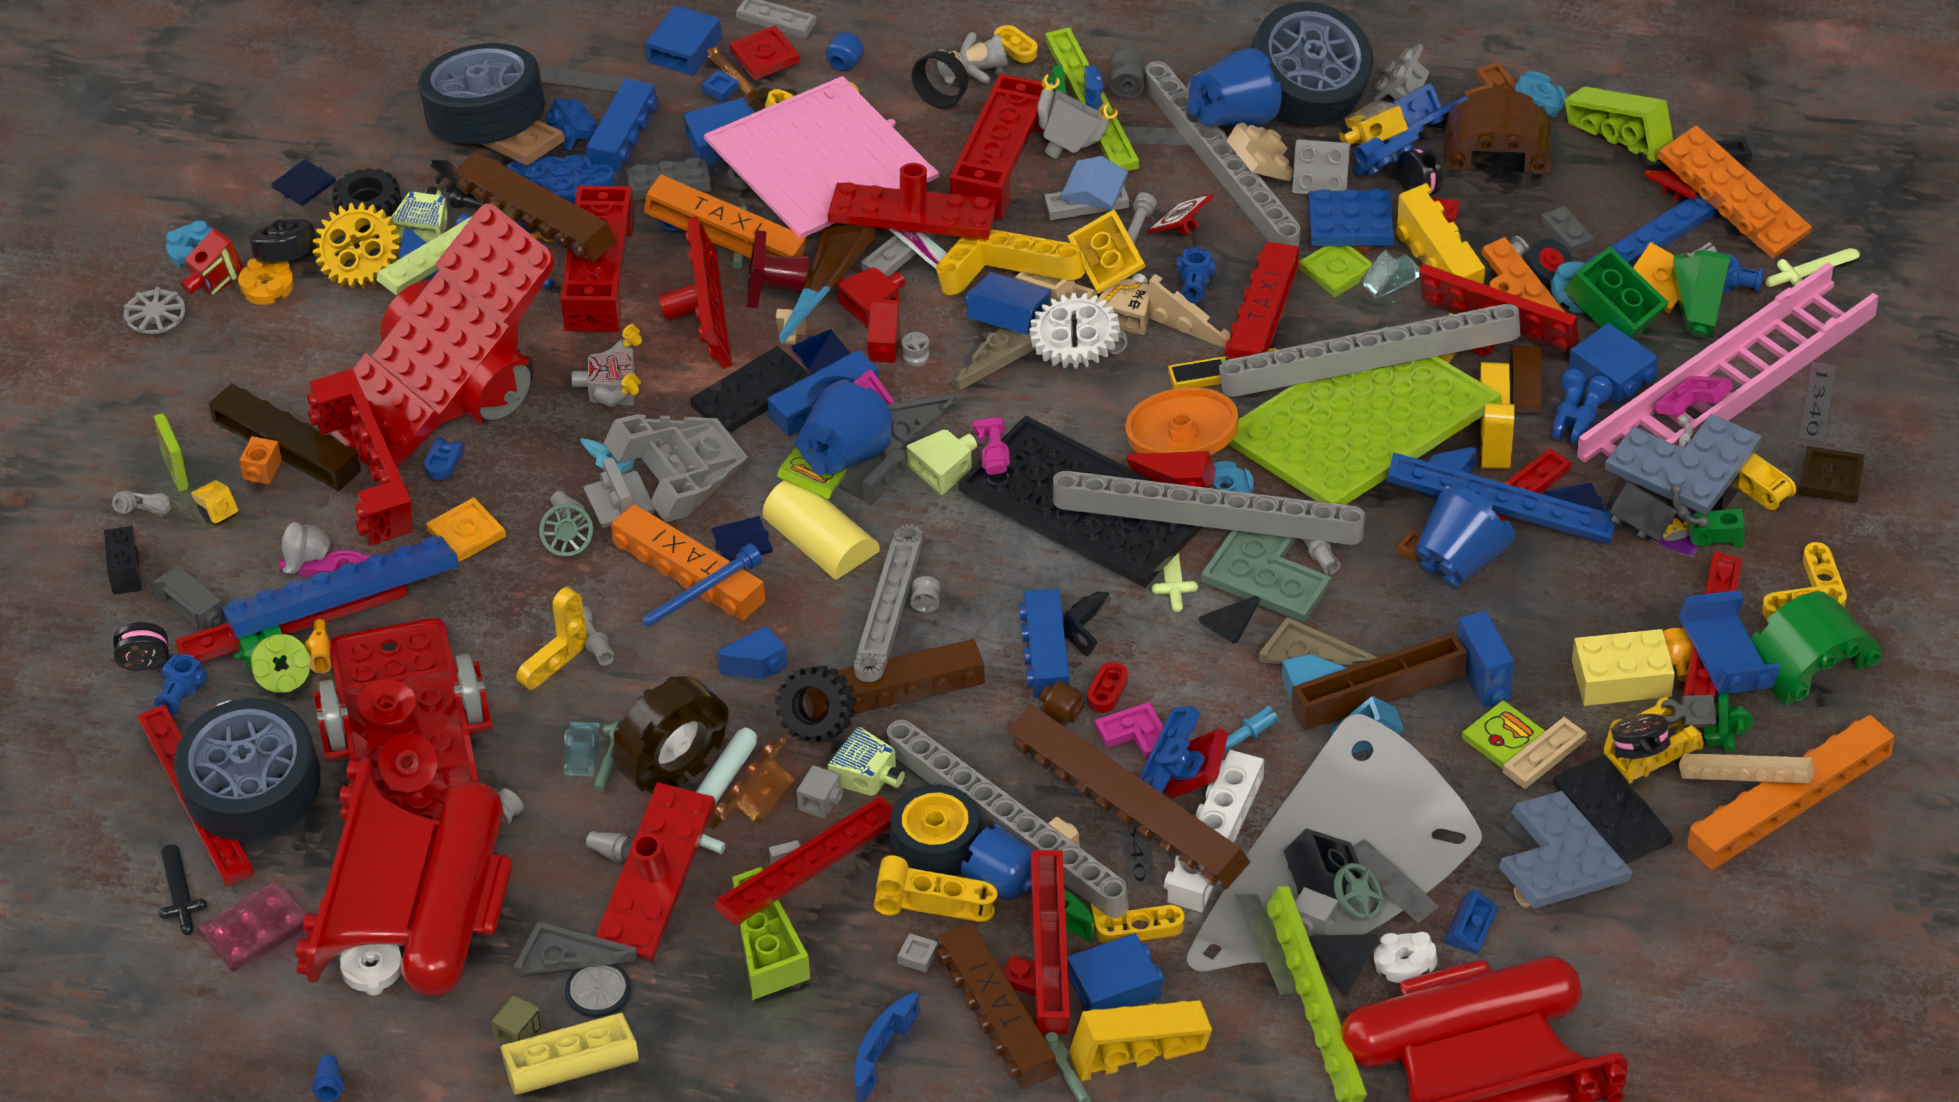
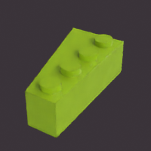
M1586 86L1564 99L1569 124L1595 136L1597 134L1604 135L1607 141L1613 144L1618 142L1628 146V151L1635 154L1642 152L1647 155L1648 160L1653 162L1659 160L1657 157L1659 150L1673 141L1667 100Z
M759 867L732 877L733 888L762 871V868ZM779 900L739 924L753 1000L810 979L809 956Z

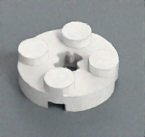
M1426 932L1399 935L1394 933L1386 934L1381 937V944L1374 952L1377 973L1379 975L1380 973L1385 974L1387 980L1396 983L1421 976V973L1428 969L1431 973L1438 962L1435 944L1430 940V935Z
M373 944L354 947L341 953L340 970L342 978L353 989L366 991L369 995H378L384 988L389 987L399 978L402 957L398 945ZM375 960L378 961L377 965L373 967H366V964H364L367 961L371 963Z

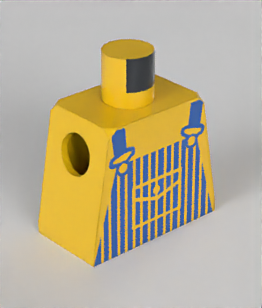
M1375 100L1346 117L1345 122L1348 128L1340 132L1339 137L1341 142H1347L1350 145L1353 143L1362 144L1373 137H1378L1383 141L1407 130L1408 127L1400 105Z

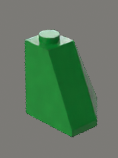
M1708 250L1695 251L1694 256L1685 258L1684 254L1674 255L1672 275L1685 330L1696 337H1713L1727 282L1731 255Z

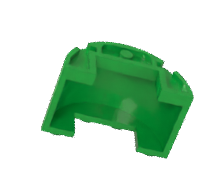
M1821 591L1807 593L1787 602L1766 619L1769 624L1761 634L1756 631L1751 637V641L1764 665L1779 663L1781 667L1773 688L1769 689L1784 706L1794 701H1800L1809 695L1813 674L1821 670L1830 669L1834 664L1854 656V668L1858 671L1864 667L1875 665L1881 660L1882 656L1878 642L1833 595L1828 596L1825 592Z

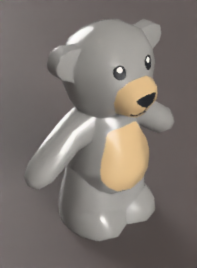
M970 32L962 45L960 53L957 51H949L948 53H951L961 61L968 75L981 83H988L990 81L989 75L981 70L1008 66L1000 35H994L992 39L987 40L985 43L975 44L977 39L976 33ZM937 60L939 74L945 79L947 85H952L955 79H957L955 74L946 64Z

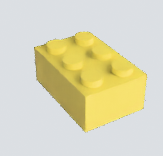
M1662 629L1574 638L1572 664L1584 706L1672 697L1675 673Z

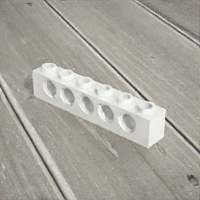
M1229 750L1225 761H1221L1217 780H1215V783L1212 782L1208 785L1205 804H1200L1197 809L1196 817L1233 843L1264 779V759ZM1176 855L1175 869L1173 872L1169 871L1164 882V889L1168 890V903L1203 912L1214 886L1207 883L1200 876L1201 872L1196 868L1190 871L1183 866Z

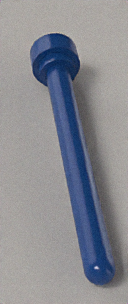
M751 543L739 550L735 560L643 617V624L645 626H652L742 568L744 570L748 568L753 569L762 563L760 552Z

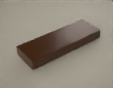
M1513 346L1512 348L1514 412L1541 413V347Z

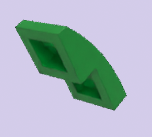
M1064 889L1066 931L1092 942L1095 938L1093 916L1075 896Z

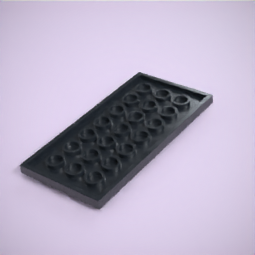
M1026 415L1001 439L1009 448L1010 464L1007 466L1006 472L993 475L987 474L986 469L982 467L981 459L958 482L959 491L1143 587H1146L1202 528V526L1064 510L1056 507L1053 503V477L1058 472L1072 471L1146 481L1153 480Z

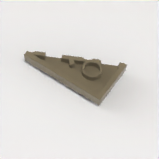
M1002 327L996 333L991 332L987 336L986 342L982 343L973 354L972 364L969 368L963 367L960 371L958 378L955 379L956 388L962 390L1035 350L1032 347L1030 334L1026 335Z
M1289 617L1283 621L1259 652V662L1282 664L1284 660L1312 654L1346 668L1377 658L1370 653Z

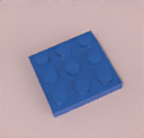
M1347 189L1344 191H1309L1311 246L1393 245L1394 235L1390 190L1355 191Z

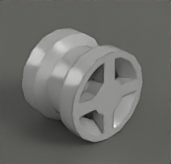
M910 332L902 338V358L904 363L909 366L919 367L929 361L930 351L928 349L929 338L927 335L921 332Z
M929 576L918 577L913 581V594L911 596V606L913 609L922 613H929L939 607L940 598L938 595L941 589L939 581Z
M504 788L498 794L504 805L501 826L507 827L512 822V817L519 815L524 810V805L514 792Z

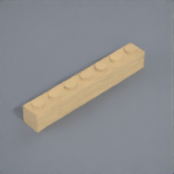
M1684 753L1679 762L1682 779L1811 783L1815 774L1812 757Z

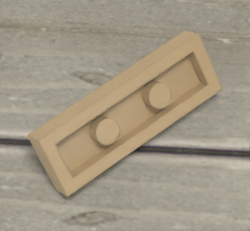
M1563 717L1503 765V774L1526 789L1585 742L1587 733L1566 717Z

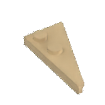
M1154 274L1149 280V319L1225 348L1226 341H1231V333L1225 328L1221 332L1207 322L1210 316L1195 304L1189 302L1180 292L1171 293L1160 284L1162 278Z

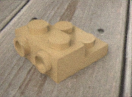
M1239 123L1235 126L1226 141L1252 173L1291 181L1294 176V170L1289 166V160L1283 156L1288 148L1281 141V136L1276 131L1271 129L1266 131L1263 127L1247 126L1245 123Z

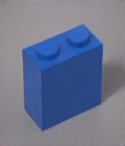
M674 5L645 42L647 62L694 76L722 39L720 18Z
M744 98L683 113L685 134L696 157L705 159L707 165L724 161V159L704 140V134L753 114V108L747 106Z
M990 272L983 280L979 281L973 290H969L965 299V306H968L967 317L1028 335L1030 333L1029 329L1032 328L1031 320L1036 319L1035 312H1043V304L1049 306L1051 289Z
M1607 323L1570 349L1569 369L1581 371L1585 375L1587 383L1595 376L1608 378L1614 387L1610 399L1617 404L1627 397H1632L1645 384H1650L1658 373V356L1610 323Z
M1487 611L1460 617L1458 619L1457 637L1467 651L1466 677L1482 707L1497 705L1502 700H1511L1514 660Z
M1136 933L1067 957L1069 980L1086 1011L1114 1009L1123 1006L1135 1007L1161 998V984H1164L1161 969L1159 966L1154 967L1147 944H1142Z

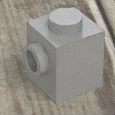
M812 765L797 789L798 810L826 819L833 806L838 805L843 796L840 774L830 769H823Z
M1304 887L1299 897H1294V901L1306 933L1310 937L1312 935H1328L1337 922L1338 900Z

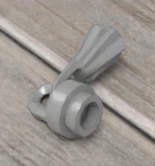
M122 490L116 493L112 500L113 508L122 514L129 513L137 508L147 510L162 517L171 509L169 497L162 493L145 495ZM141 499H143L142 504L137 503Z

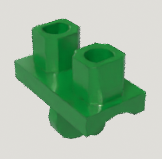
M1728 693L1719 694V702L1714 703L1716 723H1719V725L1705 727L1704 738L1708 747L1723 745L1726 753L1735 752V730L1739 735L1744 734L1745 730L1753 726V715L1742 706L1736 707V710L1730 706Z

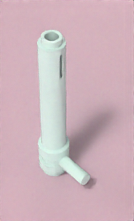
M742 728V730H738L696 792L714 796L716 803L718 802L757 744V735L753 730ZM703 834L699 845L722 854L726 843Z

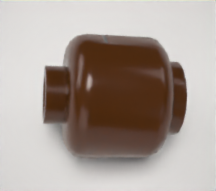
M1062 681L1055 682L1052 687L1046 685L1038 699L1043 702L1041 711L1062 725L1067 724L1069 721L1074 723L1085 702L1081 701L1082 693Z

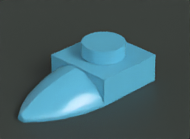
M580 439L585 449L596 458L595 465L603 468L602 460L613 457L621 475L633 468L635 459L618 463L603 443L589 439Z

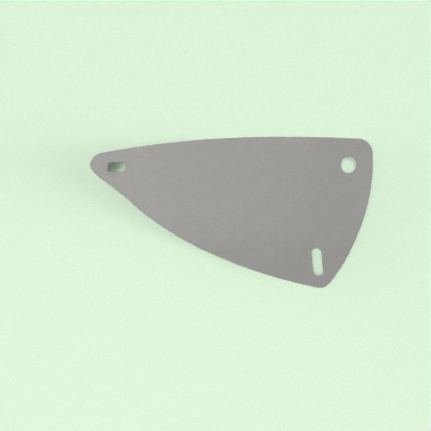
M1351 715L1342 721L1246 855L1250 861L1249 865L1231 886L1222 892L1188 952L1187 962L1192 969L1200 972L1245 963H1266L1235 895L1258 894L1267 915L1266 904L1278 886H1289L1293 898H1298L1297 886L1288 868V862L1283 851L1306 828L1351 842L1352 846H1355L1365 838L1425 894L1445 879L1478 847L1482 840L1481 830L1462 799L1430 762L1409 742L1393 730L1366 715ZM1359 741H1368L1373 747L1371 757L1365 761H1358L1352 756V748ZM1436 829L1450 830L1465 834L1466 840L1460 844L1432 838V832ZM1368 881V886L1370 890L1373 891V888L1370 882ZM1382 890L1384 900L1382 901L1381 909L1376 916L1368 920L1352 918L1343 910L1338 902L1337 922L1328 935L1366 934L1402 912L1403 909ZM1349 899L1346 900L1355 911L1361 913L1359 905L1353 904ZM1371 899L1367 901L1369 913L1372 911L1375 900ZM1269 917V920H1270V922H1271V924H1272V926H1273V928H1274V931H1275V933H1276V929H1275V927H1274L1273 921H1272L1271 917ZM1211 944H1216L1222 950L1213 960L1203 955L1204 951Z

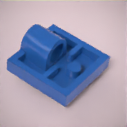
M1415 129L1408 131L1387 144H1384L1380 138L1373 137L1355 147L1353 154L1358 164L1352 169L1356 176L1360 177L1367 173L1370 177L1383 169L1382 167L1386 164L1391 165L1398 161L1400 155L1404 151L1413 149L1412 143L1420 138Z

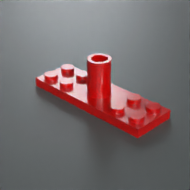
M907 163L900 168L899 189L880 187L878 185L867 186L851 182H837L828 210V222L989 240L997 210V199L927 192L926 167L919 163Z
M698 216L687 219L689 231L685 232L687 242L691 247V250H688V256L694 267L695 283L660 294L659 303L667 321L696 312L697 318L701 323V326L698 327L701 341L708 343V351L712 360L717 359L721 368L725 369L732 366L718 255Z
M1424 263L1418 272L1422 298L1432 306L1437 307L1440 305L1458 314L1511 304L1519 309L1520 334L1526 335L1529 339L1536 342L1543 341L1552 344L1556 349L1562 351H1570V349L1579 344L1577 317L1575 315ZM1496 344L1470 350L1477 355L1488 357L1492 354Z
M657 782L595 937L635 947L638 952L637 958L651 962L654 961L716 803L714 796Z

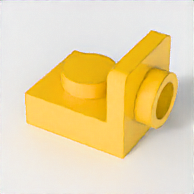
M217 480L191 492L195 503L206 508L211 521L215 524L238 512L229 487Z

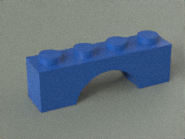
M860 350L844 356L835 363L820 369L818 372L767 398L769 418L790 437L801 431L819 395L829 385L845 379L851 380V383H853L865 371L870 369L879 379L878 367Z

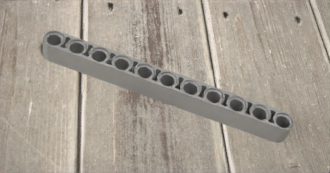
M1161 61L1150 62L1145 69V90L1268 242L1299 246L1300 250V225L1260 176L1252 173L1226 141L1228 138L1218 126L1203 124L1195 115L1189 113L1187 108L1189 90L1170 67Z
M1503 304L1229 359L1219 366L1222 392L1231 397L1513 341L1520 336L1519 309L1511 304Z
M1072 471L1058 472L1053 477V503L1056 507L1064 510L1307 540H1322L1348 545L1358 544L1364 538L1365 512L1356 506Z
M896 720L888 726L889 746L895 750L897 760L931 785L952 786L965 792L976 804L981 822L991 830H993L994 824L997 823L1032 850H1063L1064 884L1105 915L1120 917L1128 911L1127 886L1122 878L909 721Z

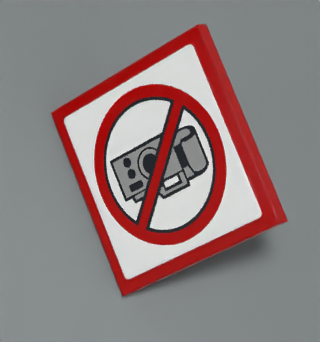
M1213 194L1179 202L1150 227L1147 233L1152 234L1178 227V231L1182 236L1191 234L1187 224L1190 229L1198 228V222L1192 216L1214 198Z

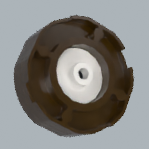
M671 676L663 684L653 689L645 690L614 732L613 762L616 768L642 792L645 790L653 794L657 782L679 788L689 781L684 775L685 771L693 777L697 776L708 767L703 760L710 753L713 746L718 750L721 749L728 733V707L699 679L691 676Z

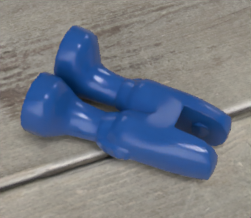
M1567 369L1563 372L1561 386L1566 395L1564 401L1556 408L1557 414L1552 429V438L1554 440L1561 441L1567 427L1573 429L1570 444L1578 445L1579 437L1586 433L1590 425L1596 420V409L1610 398L1614 390L1613 384L1608 378L1604 376L1592 377L1588 385L1584 404L1577 408L1586 390V377L1577 369Z

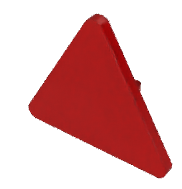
M1645 171L1644 176L1663 185L1662 194L1668 193L1672 189L1676 191L1673 197L1674 200L1681 198L1682 195L1691 199L1696 198V191L1683 182L1674 171Z

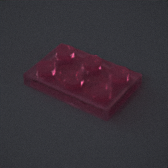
M275 881L198 926L200 936L233 973L303 931V922L306 914L281 885Z

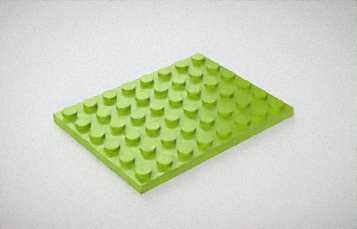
M1435 356L1292 385L1239 419L1238 432L1228 445L1315 501L1346 505L1387 478L1394 452L1416 459L1484 416L1485 403L1502 404V396L1495 390Z

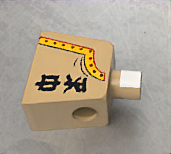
M1140 273L1134 274L1131 279L1125 278L1104 290L1098 298V303L1106 300L1107 307L1113 306L1114 314L1118 315L1121 330L1144 335L1149 320V284H1147V278Z

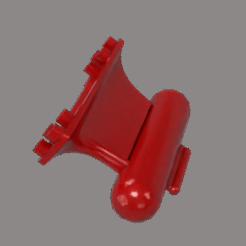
M362 756L360 762L349 760L346 778L350 779L348 786L342 785L339 803L343 804L340 820H344L345 824L324 898L321 899L317 915L306 913L304 918L303 931L306 932L305 940H298L295 957L299 958L297 974L307 975L308 982L317 983L327 964L346 950L373 944L406 946L401 962V974L406 984L413 992L426 997L443 996L453 991L462 977L473 932L492 935L497 928L513 865L510 857L493 854L504 814L503 802L500 795L491 786L479 781L463 782L453 787L446 796L439 820L424 817L400 808L382 794L373 778L372 759L370 757Z
M1544 957L1495 971L1491 970L1487 961L1477 960L1409 978L1400 984L1402 996L1358 1007L1347 1014L1341 1025L1343 1042L1353 1055L1357 1065L1363 1068H1378L1403 1061L1409 1083L1408 1102H1595L1605 1099L1606 1102H1620L1624 1098L1622 1089L1626 1084L1628 1062L1624 1055L1621 1053H1610L1599 1057L1580 1055L1565 1045L1548 1023V1021L1565 1017L1574 1012L1582 995L1579 973L1569 962L1559 957Z

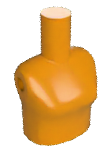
M318 619L314 621V631L306 640L304 646L310 655L311 670L321 674L329 672L332 666L330 640L326 633V622Z
M1684 628L1664 630L1663 634L1672 666L1676 667L1678 681L1685 682L1693 644Z

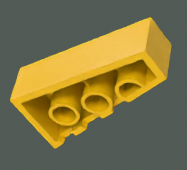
M1425 183L1399 194L1396 234L1399 240L1404 241L1411 249L1413 255L1426 265L1484 284V265L1468 242H1461L1459 229L1455 223L1447 222L1442 213L1444 212L1442 204L1431 199L1429 194L1432 190L1428 184Z
M1200 1000L1135 1007L1123 1006L1103 1010L1093 1009L1082 1012L1069 1054L1079 1080L1084 1081L1091 1079V1073L1104 1070L1105 1074L1108 1075L1118 1072V1066L1135 1062L1136 1066L1139 1067L1149 1064L1157 1056L1163 1055L1165 1060L1205 1050L1212 1027Z

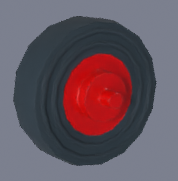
M1552 239L1538 240L1530 246L1524 257L1526 264L1542 284L1551 287L1552 278L1561 264L1573 261L1568 249L1563 244Z

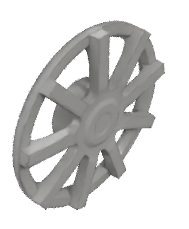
M155 287V290L143 293L137 292L135 293L136 296L124 305L126 324L138 333L149 335L164 333L176 327L182 321L186 310L183 299L176 291L162 290L160 287ZM159 295L167 296L162 301L158 302ZM154 296L152 302L148 301L146 297ZM173 299L178 302V304L166 305ZM140 300L145 306L134 304ZM181 310L179 317L166 311ZM130 311H142L129 317ZM145 317L139 328L132 324L135 320ZM168 318L174 323L163 328L161 322ZM148 323L157 324L158 330L145 329Z

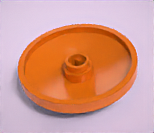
M1183 387L1162 391L1141 401L1129 413L1125 429L1129 445L1138 454L1209 451V454L1212 455L1226 447L1234 439L1239 429V418L1235 404L1224 394L1207 388Z

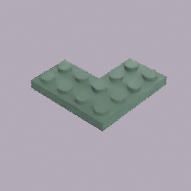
M1232 530L1201 573V582L1243 599L1258 596L1260 599L1258 605L1305 623L1331 586V577L1284 558L1297 538Z

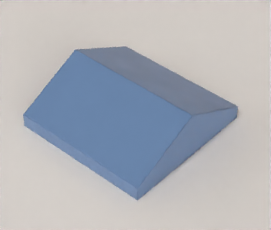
M1103 156L1078 160L1061 194V200L1113 210L1128 176V171Z

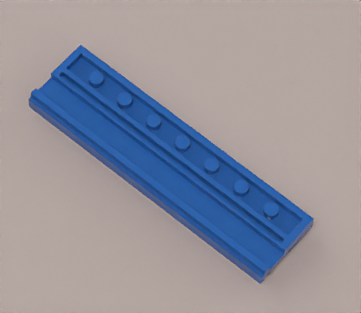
M431 536L425 538L421 543L412 546L403 545L397 547L395 551L384 555L375 554L368 557L367 560L356 564H344L338 570L316 573L307 580L288 582L284 587L276 590H263L257 593L256 596L248 599L232 600L228 605L221 607L227 624L234 631L236 639L251 633H256L459 567L457 554L452 551L442 536Z

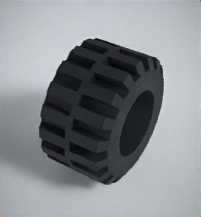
M366 168V170L358 169L354 173H347L345 178H340L337 181V185L334 186L332 193L336 215L340 214L339 206L348 211L350 203L353 204L355 209H358L360 203L363 202L366 210L371 205L375 206L376 213L383 209L386 218L392 216L402 202L397 179L392 177V174L389 172L383 173L381 169L372 170V168ZM370 225L362 226L359 232H367L370 229Z
M821 665L797 670L793 675H789L784 680L786 683L780 685L778 692L781 695L776 697L775 704H780V709L776 710L777 717L782 716L784 721L780 722L783 728L788 727L790 729L789 735L792 737L799 736L798 740L803 742L811 741V743L838 736L843 732V729L849 727L851 724L849 719L854 717L856 710L852 709V705L857 704L856 697L852 698L851 696L854 688L852 685L847 686L846 681H848V678L845 675L839 676L838 670L834 668L827 669V666ZM814 686L821 689L829 700V711L826 718L822 721L811 719L803 708V696L809 687Z

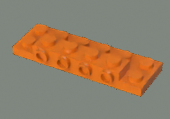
M1697 125L1659 150L1657 157L1772 259L1810 234L1812 229L1810 224Z

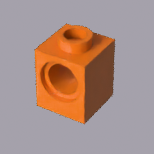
M251 437L239 459L243 480L270 485L282 461L278 441Z

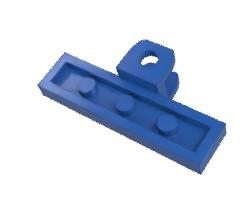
M1194 706L1173 707L1139 778L1160 793L1163 792L1171 776L1176 780L1194 778L1205 759L1200 752H1190L1187 749L1190 745L1188 739L1194 731L1196 722L1201 714Z

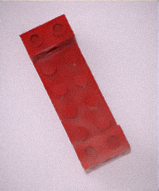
M999 74L950 175V195L959 194L961 196L997 199L995 218H1003L1010 204V176L1032 130L1042 132V128L1038 125L1037 111L1041 92L1044 90L1041 81Z
M577 186L575 205L606 221L617 242L594 263L584 257L579 258L572 250L568 249L560 298L564 331L619 332L622 314L619 294L626 236H632L635 220L631 186Z
M353 368L309 381L310 393L307 394V400L311 409L308 410V416L312 426L317 425L321 435L350 427L353 437H359L361 442L359 449L364 460L368 459L370 462L369 472L373 482L378 481L379 486L358 492V504H355V511L359 520H356L355 523L360 537L365 536L368 545L371 546L412 533L411 499Z

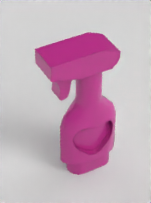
M994 417L972 421L975 436H979L980 442L985 440V436H989V443L982 451V467L986 469V473L989 475L1006 472L1007 466L1010 464L1009 448L1001 441L1000 434L1006 431L1004 418Z

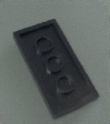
M776 346L691 397V407L704 418H717L730 434L768 410L767 398L807 378L811 374L779 346Z
M1605 754L1554 776L1553 785L1559 792L1563 791L1625 864L1672 843L1673 835Z

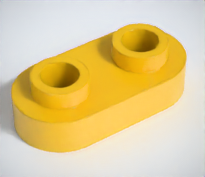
M1003 25L995 30L994 35H1000L1004 51L1011 58L1021 63H1028L1036 59L1038 55L1037 43L1018 28L1011 25Z

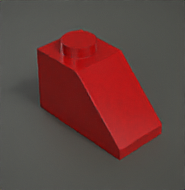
M871 299L868 328L869 360L873 362L896 363L901 341L899 300Z

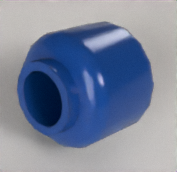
M845 32L837 34L826 49L829 64L838 71L852 70L864 55V46L856 35Z

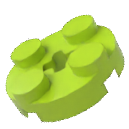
M286 634L272 635L260 641L254 648L250 659L251 671L255 681L265 690L274 693L290 692L304 683L310 671V655L305 646L297 638ZM283 655L287 658L285 663L288 665V668L277 672L274 670L276 664L272 661L275 657L280 659Z

